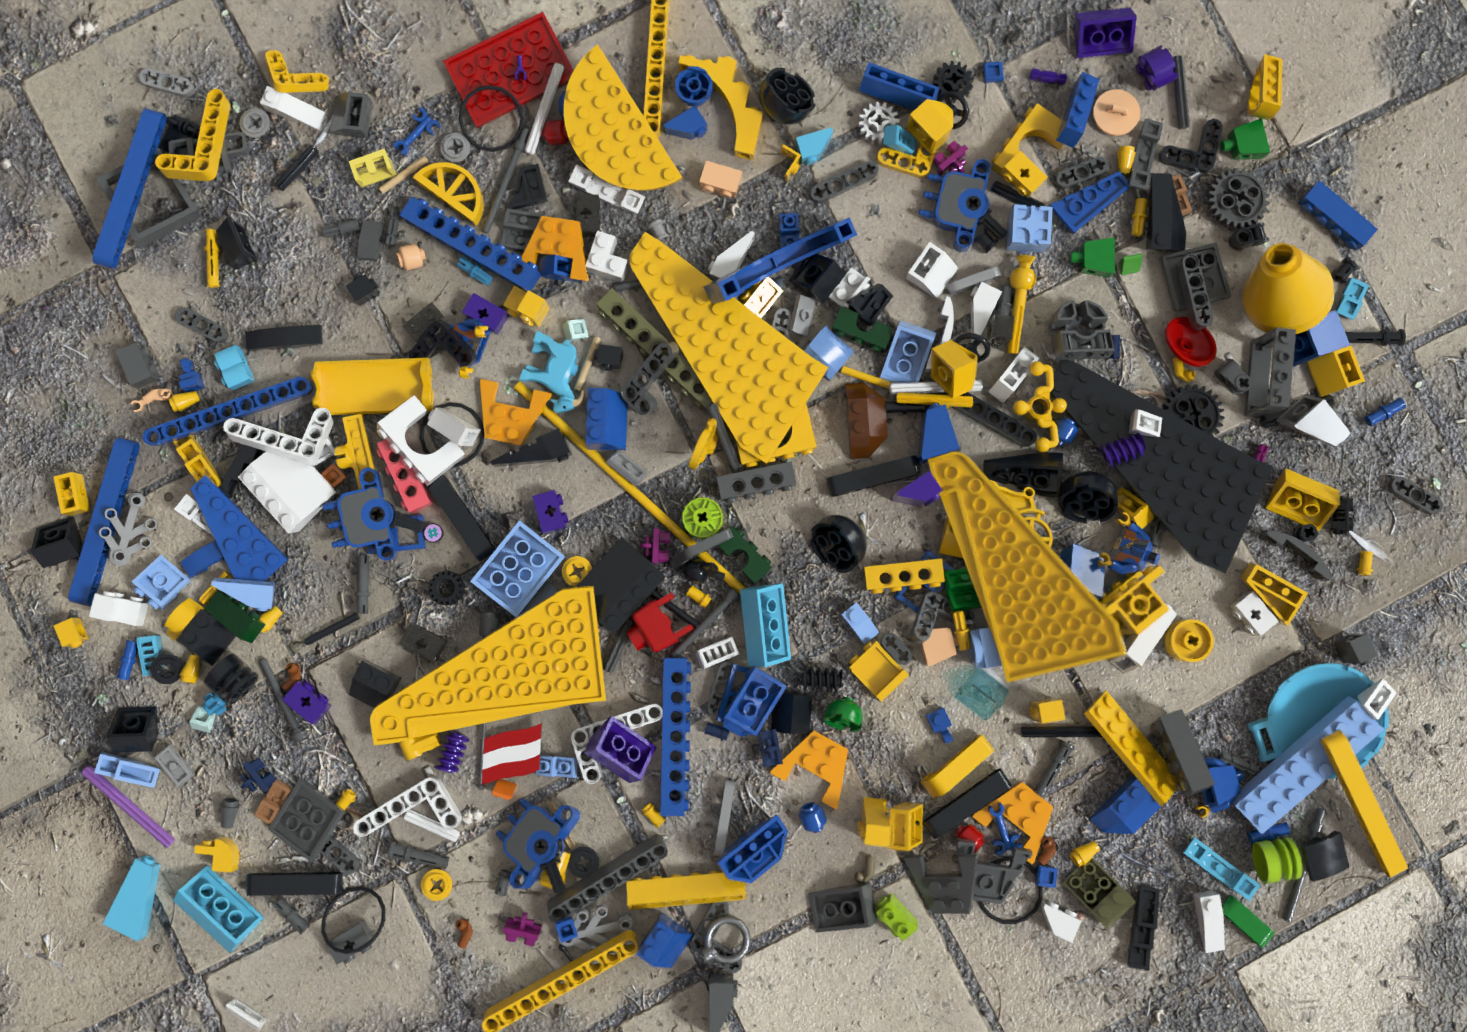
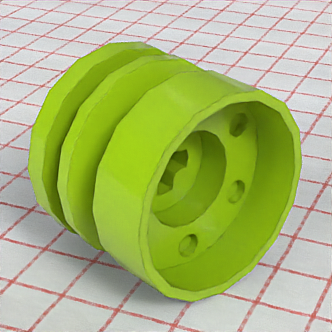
M696 498L685 506L683 524L686 531L692 537L705 540L720 532L723 525V513L720 506L714 500ZM704 513L707 514V521H702L700 523L698 515H704Z
M1291 838L1275 839L1273 843L1265 840L1253 844V863L1262 883H1276L1281 878L1285 881L1301 878V857L1295 842Z

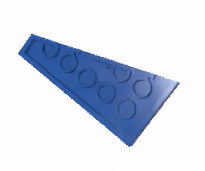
M207 475L203 476L190 488L234 579L265 581L289 560Z

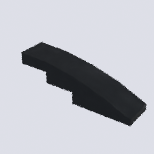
M322 325L288 326L245 332L247 351L282 348L295 349L323 344Z
M254 433L250 438L256 437L257 433ZM244 445L234 458L220 487L230 499H232L237 481L242 482L238 476L262 455L263 450Z
M1139 886L1132 922L1127 968L1149 971L1150 952L1153 950L1154 930L1157 929L1160 889Z

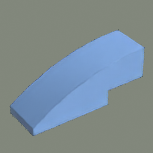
M101 752L94 773L154 788L160 768L119 755Z

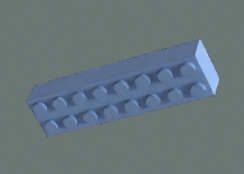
M1350 696L1345 698L1244 785L1240 793L1235 796L1232 803L1261 834L1335 772L1320 739L1339 729L1346 736L1354 754H1357L1384 730L1357 700Z

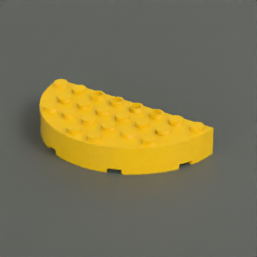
M597 44L577 64L565 92V127L576 154L599 178L626 190H658L683 180V177Z

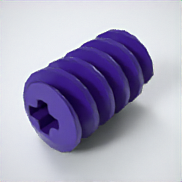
M1139 432L1136 433V438L1134 435H1129L1128 440L1125 437L1121 438V443L1118 440H1114L1113 445L1110 442L1106 443L1105 447L1100 445L1102 455L1110 467H1113V461L1120 465L1121 458L1128 462V456L1135 460L1136 453L1143 457V451L1146 450L1144 439Z
M449 730L451 735L444 736L449 742L442 743L446 750H439L443 758L436 759L441 764L434 765V768L452 773L459 771L456 765H460L462 761L458 757H463L464 753L461 750L467 749L463 742H469L470 739L460 732Z

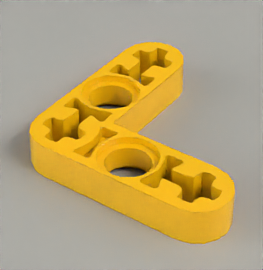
M269 50L265 53V64L273 88L277 92H317L328 90L329 77L326 74H289L282 53L276 50Z
M921 144L916 157L890 148H882L878 152L877 162L882 167L916 178H925L930 171L935 152L932 155L925 156L922 153L924 147ZM884 154H888V158L890 159L883 161L882 156H884ZM894 156H897V158H896V160H895V165H894V164H892V162H893L892 159H894ZM906 159L909 164L903 168L899 166L898 161ZM912 162H915V167H913V169L910 170ZM920 165L924 166L922 173L918 172L919 168L917 167H920Z

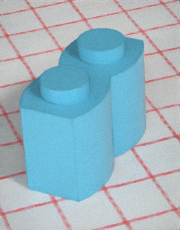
M233 345L215 353L216 360H214L217 369L222 371L223 377H221V380L225 387L236 390L254 382V377L241 347Z

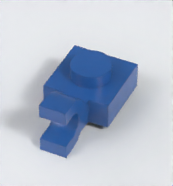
M944 707L926 715L933 733L940 732L944 743L953 741L947 729L952 724Z

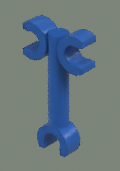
M420 108L423 114L421 118L413 115L414 120L419 125L403 141L398 140L393 145L396 150L400 146H404V149L400 152L403 156L408 154V146L425 129L433 136L434 133L431 127L437 126L439 129L441 128L439 122L432 120L424 108Z
M998 802L999 809L997 811H993L991 805H988V810L995 816L1002 839H994L992 841L994 846L1001 845L1000 849L995 850L996 855L1000 856L1006 850H1011L1013 847L1022 848L1023 846L1020 842L1014 843L1015 839L1020 838L1018 833L1008 835L1002 816L1004 806L1001 802Z

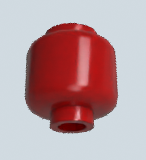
M552 120L545 124V128L542 129V136L549 145H563L568 142L569 138L564 120Z
M972 824L966 827L961 825L955 832L957 838L973 840L975 842L974 854L985 843L983 841V833Z

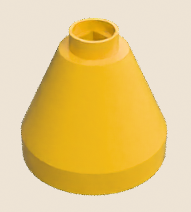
M1277 243L1271 246L1262 255L1244 282L1242 302L1246 316L1255 327L1266 333L1276 327L1296 329V334L1313 328L1327 316L1334 302L1333 279L1329 270L1320 261L1293 245Z

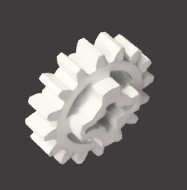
M876 102L875 107L869 104V110L863 109V115L859 116L860 122L858 127L862 128L860 134H866L865 140L871 138L872 144L875 140H878L880 145L884 139L883 131L885 127L898 125L899 119H895L898 113H892V106L886 108V103L880 106L879 102Z

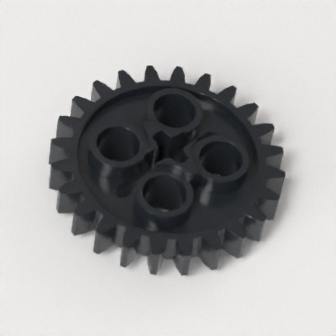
M1189 384L1185 388L1181 386L1177 388V391L1171 392L1172 396L1165 398L1169 403L1162 404L1166 408L1165 411L1213 437V434L1220 433L1217 428L1223 427V424L1219 421L1225 419L1224 416L1220 415L1225 410L1218 407L1222 402L1215 401L1218 395L1212 397V390L1205 392V386H1202L1200 389H1198L1197 384L1193 385L1192 389ZM1198 400L1203 403V409L1198 407ZM1179 403H1181V404L1184 405V407H1185L1184 412H1182V411L1179 410V408H1178V404H1179ZM1201 419L1206 421V428L1201 425Z

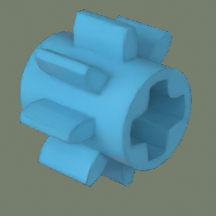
M209 692L203 697L205 703L202 704V707L211 716L214 713L221 715L227 710L224 706L226 704L224 702L225 699H220L218 696L220 692L216 694Z

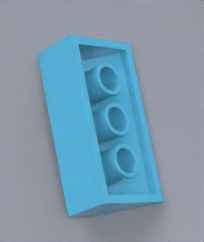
M783 583L740 589L748 666L768 667L791 660Z
M208 865L178 890L173 900L230 954L264 919L253 906L216 872L212 871Z

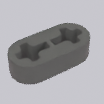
M893 633L883 635L881 638L882 647L898 664H908L912 659V653L906 645ZM886 637H893L895 639L893 641L896 646L895 649L891 645L886 646ZM898 649L902 653L907 652L906 661L898 659L900 657L897 652Z

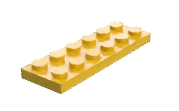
M1107 690L1102 692L1085 711L1084 715L1160 806L1166 804L1177 789L1175 776L1171 775L1166 761L1117 704Z

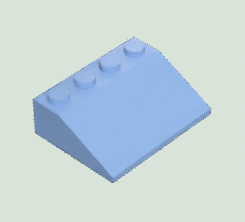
M519 520L470 582L517 617L565 556Z

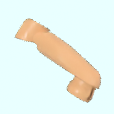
M168 388L152 389L142 396L141 400H134L130 405L139 403L140 408L133 411L141 412L145 404L148 405L154 400L168 401V398L172 397L173 393Z

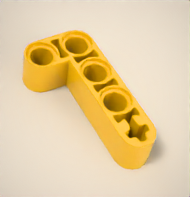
M980 734L941 768L925 776L920 783L932 798L940 797L951 790L994 751V748L984 735Z

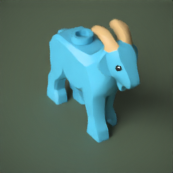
M536 331L533 339L532 353L546 352L550 357L545 370L526 365V368L522 369L519 381H534L543 384L551 392L560 397L558 400H550L554 404L553 411L555 413L567 412L581 407L586 401L585 392L582 390L580 397L576 399L569 387L572 375L575 376L578 370V365H576V348L570 344L571 340L569 339L561 344L553 341L551 337L542 332Z

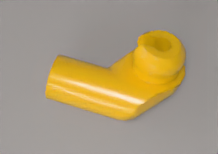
M1178 358L1172 359L1176 377L1184 382H1191V380L1195 379L1196 374L1193 370L1185 369L1183 362Z

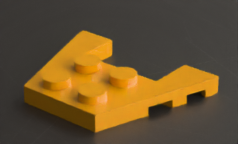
M541 216L522 255V261L525 263L530 261L536 265L538 254L559 255L573 259L570 278L589 281L580 222Z
M480 379L485 438L519 446L524 445L535 426L534 423L538 416L542 414L544 406L550 400L552 394L533 390L530 408L516 407L495 402L499 383Z
M813 730L782 759L783 764L774 766L770 773L786 781L794 764L801 766L830 783L821 802L837 810L848 749Z
M1019 782L971 816L984 827H987L995 817L989 812L988 805L992 806L993 811H997L999 809L998 802H1001L1004 806L1002 815L1029 836L1022 845V848L1032 850L1033 854L1027 861L1033 865L1053 806L1026 784Z

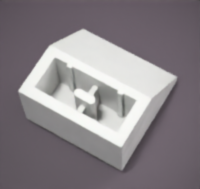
M929 242L908 272L906 279L937 299L958 267L946 252Z

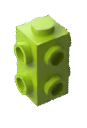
M890 893L887 897L884 895L878 900L876 915L882 923H886L890 927V931L895 937H899L904 941L918 930V920L893 893Z

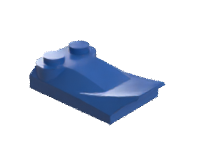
M753 666L746 672L744 682L723 716V727L740 737L746 735L757 736L787 686Z

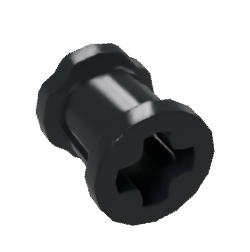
M986 229L982 230L973 240L985 249L986 254L998 243V240H994L987 233Z
M1344 258L1339 268L1331 273L1332 277L1342 284H1345L1350 274L1358 269V265L1348 258Z
M1312 524L1299 525L1293 531V536L1302 542L1315 540L1318 535L1317 528Z

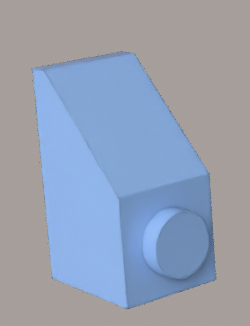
M857 602L840 614L864 645L879 633Z

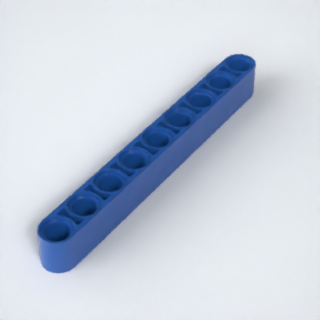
M146 108L142 111L93 253L94 264L115 269L119 263L166 124L165 113Z
M296 377L151 427L144 431L143 440L147 445L162 446L223 425L230 418L240 419L307 396L312 392L313 385L303 377ZM301 382L306 383V388L303 391L298 389V385ZM283 388H287L288 394L282 398L280 391ZM265 394H268L269 401L268 403L263 404L262 397ZM246 401L251 403V407L248 410L243 408ZM228 407H231L232 414L229 417H227L225 415V410ZM212 413L214 419L211 423H208L207 416ZM194 420L195 427L190 430L188 423ZM175 426L176 434L171 436L170 429ZM156 432L158 439L153 442L151 436Z
M120 437L114 441L69 591L68 599L70 602L89 607L93 603L95 594H97L110 551V547L105 539L100 537L99 530L102 527H109L112 531L111 536L114 537L116 529L111 521L105 517V511L113 508L117 511V517H120L139 453L140 445L138 442ZM109 510L107 516L112 518L115 516V512ZM108 529L101 531L103 536H108L110 533Z

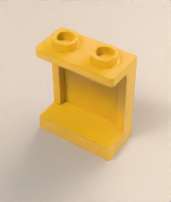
M869 641L862 648L864 652L860 656L856 654L849 660L850 665L848 669L882 702L909 674L896 663L877 641L873 643Z

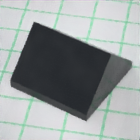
M782 693L772 710L771 729L787 734H809L812 695Z

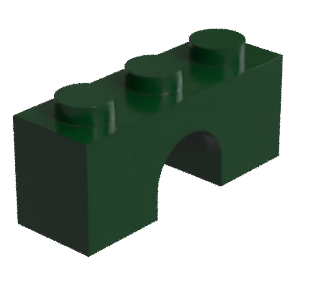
M841 306L831 331L839 338L847 337L852 339L851 342L856 345L862 346L864 344L869 346V349L873 352H884L894 328L876 321L872 330L867 332L861 331L856 325L859 313Z
M731 526L730 530L734 537L718 545V547L728 557L734 551H744L748 555L749 561L742 569V572L756 584L772 568L770 566L772 562L765 555L761 557L756 552L758 550L757 546L752 541L747 542L743 538L745 534L738 527L734 529Z

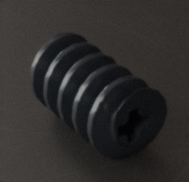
M803 666V688L806 690L808 685H810L811 690L814 691L815 687L818 686L819 691L822 692L825 686L827 692H830L833 687L835 693H837L842 685L843 670L840 669L837 674L835 668L832 669L831 673H829L828 668H825L822 673L820 667H817L814 672L813 666H810L808 671Z

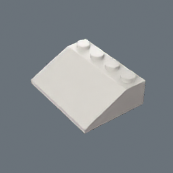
M295 445L287 446L286 450L293 449ZM270 452L262 454L238 476L288 534L299 532L323 508V504H327L337 494L312 464L301 463Z

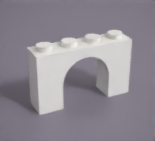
M414 395L377 423V433L383 440H388L389 446L395 454L399 453L405 466L408 469L412 468L418 481L428 486L462 460L465 453L452 440L436 452L427 455L418 454L409 448L405 440V432L410 426L424 417L427 411Z

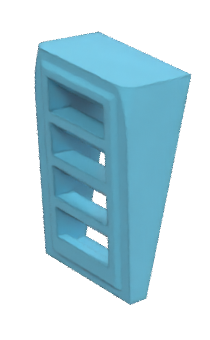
M890 125L885 127L883 144L914 156L916 138L899 125Z
M161 636L136 638L143 676L151 675L148 666H151L152 662H148V658H157L160 654L162 655ZM152 642L153 646H147L146 643ZM147 650H153L154 654H147Z

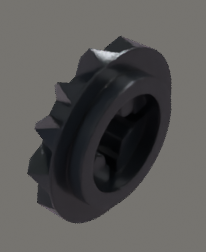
M170 653L160 654L151 664V676L158 683L172 684L180 679L181 676L179 674L183 669V663L177 656ZM172 663V672L167 671L162 675L164 669L162 665L167 666L168 664Z
M588 846L578 847L573 850L568 861L569 870L579 878H585L596 871L599 867V857L595 850ZM582 855H583V857H584L585 859L590 860V861L586 864V866H587L586 869H585V867L583 866V864H580V865L577 864V865H576V863H578L579 861H581V856H582Z

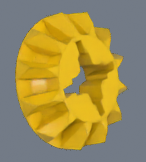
M580 556L569 558L562 567L563 579L567 584L574 587L582 579L577 575L570 576L574 572L573 564L577 568L585 567L580 572L582 579L592 570L590 562Z
M433 869L424 875L421 889L428 899L440 901L450 894L453 889V880L449 873L442 869ZM443 879L440 884L442 888H436L432 891L431 889L434 886L433 880L439 881Z

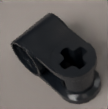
M1264 222L1235 232L1229 238L1230 247L1234 250L1262 245L1270 241L1266 237L1263 228L1265 226ZM1238 236L1243 239V242L1239 241Z

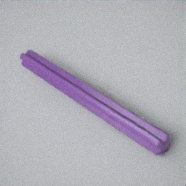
M87 766L82 771V775L164 847L167 848L172 845L175 839L101 774L94 773L95 769L92 766Z

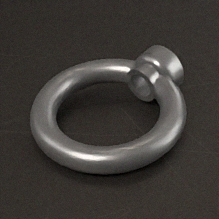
M722 916L712 921L704 935L705 947L701 949L707 961L710 963L714 960L721 964H733L741 960L750 947L751 937L748 927L742 920L734 916ZM723 924L735 925L743 936L740 950L731 956L718 954L712 946V935L716 928Z

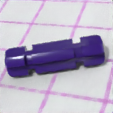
M1033 68L1030 72V79L1036 81L1040 79L1039 81L1053 84L1057 82L1059 85H1065L1067 74H1057V72L1042 70L1041 72L1040 69Z

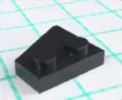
M539 164L520 168L518 182L514 190V199L511 202L512 209L548 202Z
M878 283L850 298L846 303L854 312L859 313L858 316L867 325L871 326L893 295L883 284Z

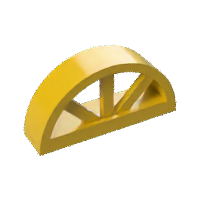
M1264 54L1250 88L1247 113L1250 116L1271 120L1281 108L1282 58Z
M441 162L428 165L413 176L417 184L477 227L483 215L484 199L479 185L466 169L453 163ZM443 173L459 175L446 192ZM437 175L439 187L431 182L429 178ZM465 179L474 187L475 193L452 196ZM476 200L474 211L472 212L460 202Z

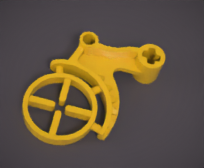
M710 416L708 417L705 430L695 444V450L688 465L693 470H696L699 464L705 460L707 454L713 455L717 445V420L714 418L710 419Z
M990 480L1021 515H1036L1035 517H1025L1024 519L1029 521L1033 529L1034 522L1044 528L1048 537L1041 538L1051 548L1053 541L1052 532L1049 526L1040 519V516L1043 517L1045 512L1035 507L1033 499L1035 495L1034 489L1026 487L1022 492H1015L1001 487L995 481Z

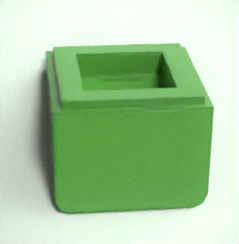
M1141 253L1125 256L1118 262L1121 275L1140 271L1143 257Z

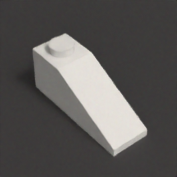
M269 86L266 87L260 104L268 112L316 130L320 129L326 114L287 93L277 92Z
M749 232L721 253L716 261L712 260L708 268L711 279L717 280L740 268L755 238V232Z
M981 282L978 287L974 286L970 294L973 297L970 302L971 333L979 335L982 334L1002 291L984 282Z
M1024 347L988 392L1004 403L1029 373L1030 364L1038 361L1039 358Z
M1212 890L1193 893L1204 953L1225 950L1224 916L1220 895Z

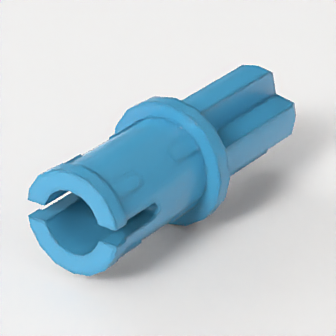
M465 257L460 258V261L464 264L458 262L457 267L470 274L471 278H476L486 286L492 282L493 277L482 270L480 265L473 264Z

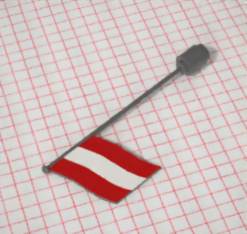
M482 612L479 627L480 636L485 638L499 629L500 618L498 613ZM482 723L479 785H477V788L482 789L485 786L484 784L499 779L525 776L540 770L542 723L527 729L506 731L485 738L486 723Z

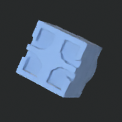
M1014 204L1008 213L1006 250L1019 253H1044L1051 245L1053 207H1035L1032 205L1029 207Z
M984 627L968 631L972 647L969 649V654L973 667L979 669L1002 666L990 628Z

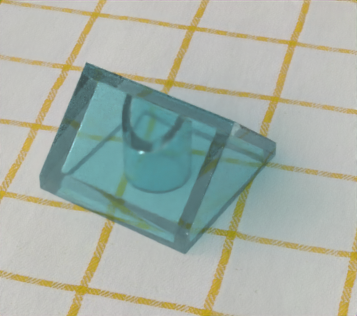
M979 668L973 671L955 695V698L986 721L1001 707L1009 690Z

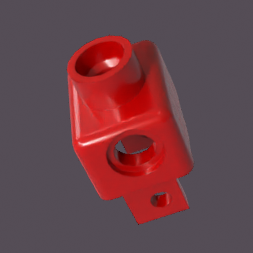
M672 592L657 601H650L633 613L632 618L636 625L626 632L637 651L649 645L653 652H660L679 642L678 638L694 629L692 624L676 633L672 630L670 619L659 608L676 598Z

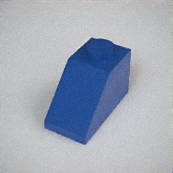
M696 106L691 107L663 125L664 132L667 135L689 140L701 138L708 130L707 123Z
M559 255L541 258V277L560 281H581L570 278L573 259Z

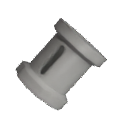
M656 220L650 223L647 229L651 231L654 238L663 243L670 236L666 234L662 225L663 221Z

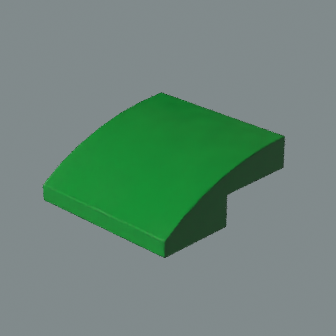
M967 568L944 571L945 590L952 612L982 608Z

